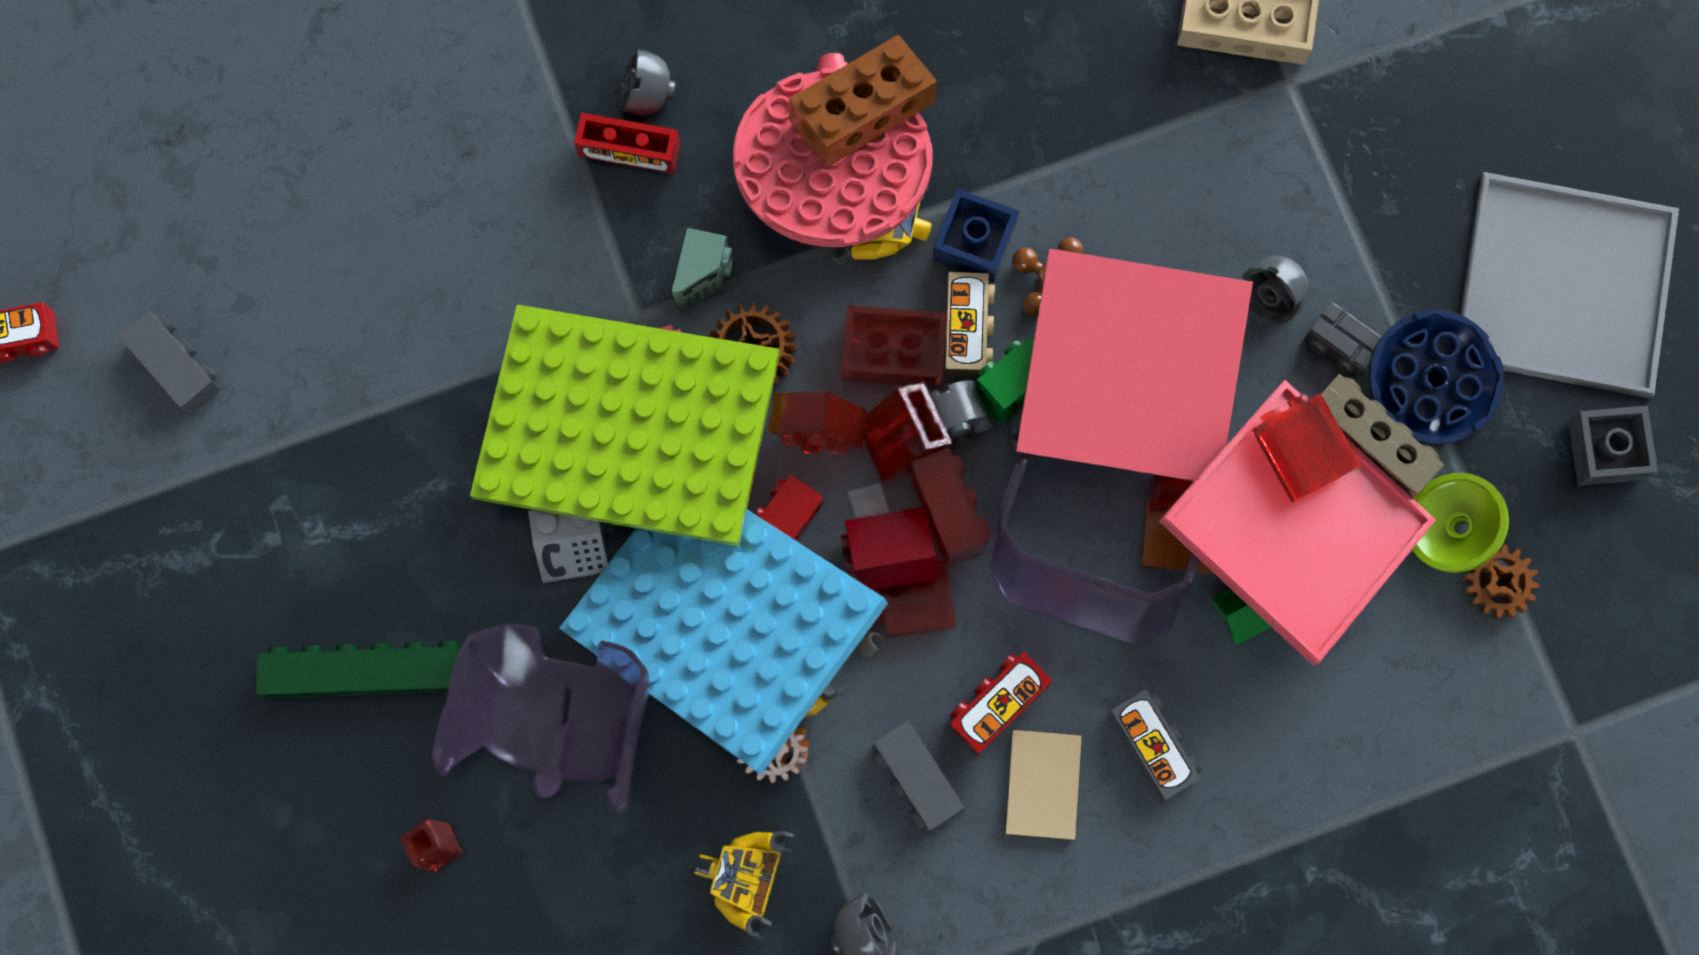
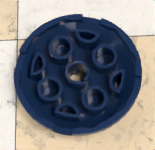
M1421 311L1396 322L1378 341L1369 365L1370 392L1372 399L1385 407L1387 415L1396 423L1400 422L1406 425L1412 431L1413 438L1418 442L1426 444L1452 443L1464 439L1481 429L1494 414L1503 391L1504 373L1502 361L1489 341L1490 337L1472 320L1450 311ZM1429 370L1436 372L1439 377L1437 387H1432L1428 382L1426 373Z

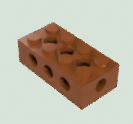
M896 35L789 98V121L823 164L829 167L934 104L937 81L903 39Z

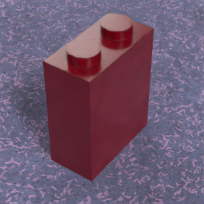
M925 506L844 520L846 534L840 535L843 555L850 554L851 559L845 560L847 574L869 589L877 590L938 579L936 554Z

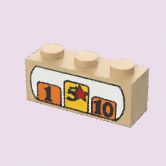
M949 272L945 377L980 378L978 372L986 364L993 361V348H987V336H993L994 316H988V304H994L995 284H988L989 273Z

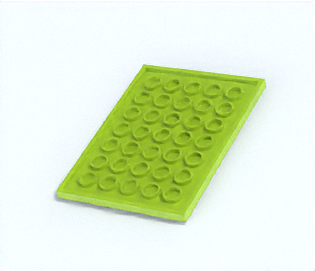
M517 304L470 496L475 500L739 547L780 351L777 348Z

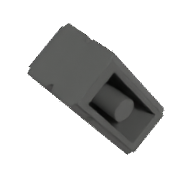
M1332 301L1304 339L1309 342L1308 347L1319 356H1325L1326 354L1336 361V368L1343 374L1348 376L1354 374L1359 377L1370 364L1373 351L1382 336Z

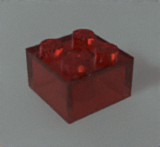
M829 391L774 393L768 432L781 437L780 442L784 444L801 446V451L804 453L820 454L821 450H827L835 454H847L848 450H862L868 410Z

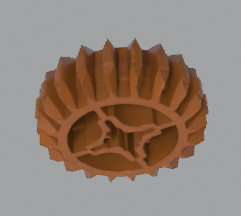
M752 302L750 304V311L744 312V307L739 304L737 306V315L734 316L732 311L727 310L725 312L727 322L722 319L715 321L716 326L720 330H710L709 335L712 338L728 340L732 333L741 328L742 337L738 342L749 344L747 335H749L754 345L771 348L779 346L780 356L776 374L779 373L785 377L789 374L788 369L784 365H794L795 358L789 354L797 352V345L790 343L796 337L794 332L787 331L790 327L788 320L779 322L781 318L779 311L768 316L769 306L764 305L761 312H757L756 304ZM751 325L763 326L773 332L774 335L770 336L769 333L757 334L753 331ZM775 375L774 385H778L779 379Z

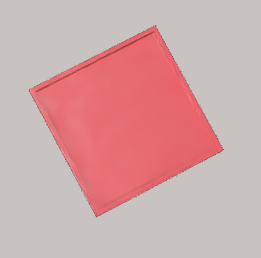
M1049 248L1016 452L1195 481L1227 445L1253 282Z
M1286 380L1273 391L1159 520L1169 532L1313 666L1319 664L1436 521L1434 517Z

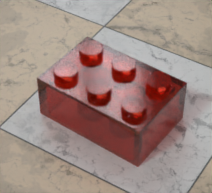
M847 305L842 380L941 387L947 313Z
M950 448L911 462L910 468L911 481L921 506H925L928 523L946 568L984 554L987 543H989L988 537L991 536L984 517L978 519L975 506L978 505L972 487H965L963 482L965 469L959 455H952Z

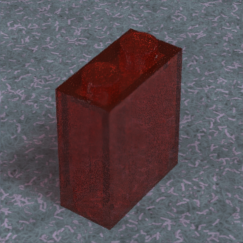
M924 382L898 388L856 422L883 482L909 475L952 443Z
M1321 393L1309 399L1306 394H1303L1287 403L1289 409L1282 413L1278 407L1260 416L1263 423L1252 429L1254 436L1291 502L1361 466Z

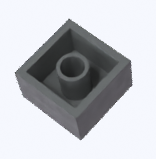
M1648 406L1580 411L1568 420L1578 486L1642 481L1658 472Z

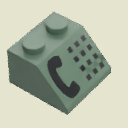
M687 228L672 288L677 310L684 311L722 288L725 277H731L734 258H731L732 248L728 247L726 236Z

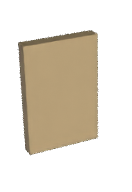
M1012 731L1005 834L1075 840L1081 735Z

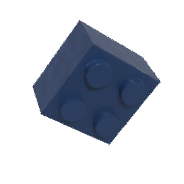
M957 188L934 245L933 260L968 273H989V280L994 282L1016 227L1019 211Z

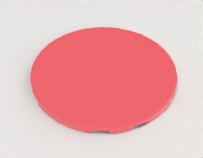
M823 68L820 72L808 74L800 72L777 82V86L767 91L764 95L758 96L749 106L740 121L733 146V166L737 185L744 200L755 215L767 226L790 239L822 247H845L866 243L898 227L912 214L922 200L931 177L933 160L932 144L927 132V125L922 115L917 113L829 167H826L789 121V98L840 68Z

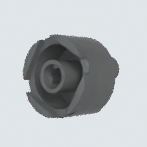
M967 380L948 385L949 391L939 394L938 390L915 403L916 416L931 451L940 450L950 443L953 444L954 448L963 446L972 441V434L981 433L993 427L991 418L974 381Z

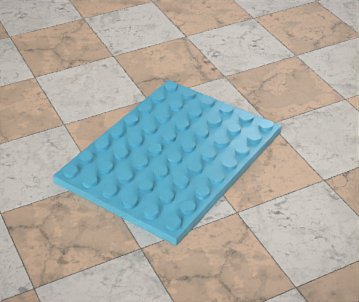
M747 510L739 547L636 528L559 629L762 775L887 606L888 602L876 592Z

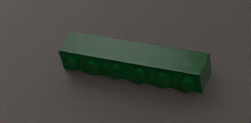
M458 641L439 642V647L425 648V643L408 642L405 643V648L391 649V644L376 643L370 645V650H357V645H337L336 651H323L322 646H303L302 652H289L287 647L268 648V653H257L256 695L263 698L469 691V650L459 646Z

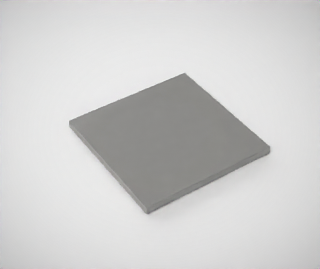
M1483 172L1479 183L1460 315L1475 322L1490 337L1489 341L1493 345L1497 356L1501 358L1503 371L1651 399L1655 394L1679 208Z

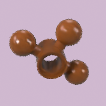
M1068 237L1059 243L1057 250L1083 254V245L1078 239ZM1024 247L1018 249L1013 254L1012 265L1019 273L1028 274L1034 272L1038 275L1037 285L1039 290L1027 294L1023 301V308L1026 314L1037 318L1047 260L1041 264L1038 262V256L1035 251Z

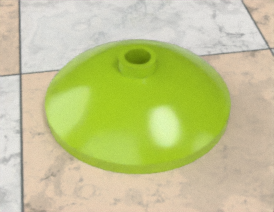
M1468 473L1446 474L1428 482L1418 495L1413 498L1436 521L1412 550L1420 560L1436 570L1458 573L1475 569L1489 561L1501 548L1506 538L1509 525L1506 503L1498 490L1479 476ZM1466 524L1468 526L1467 530L1459 534L1458 528Z

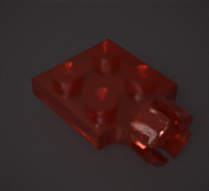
M937 561L938 579L872 590L888 602L873 625L884 626L887 630L888 638L955 629L956 619L946 561Z

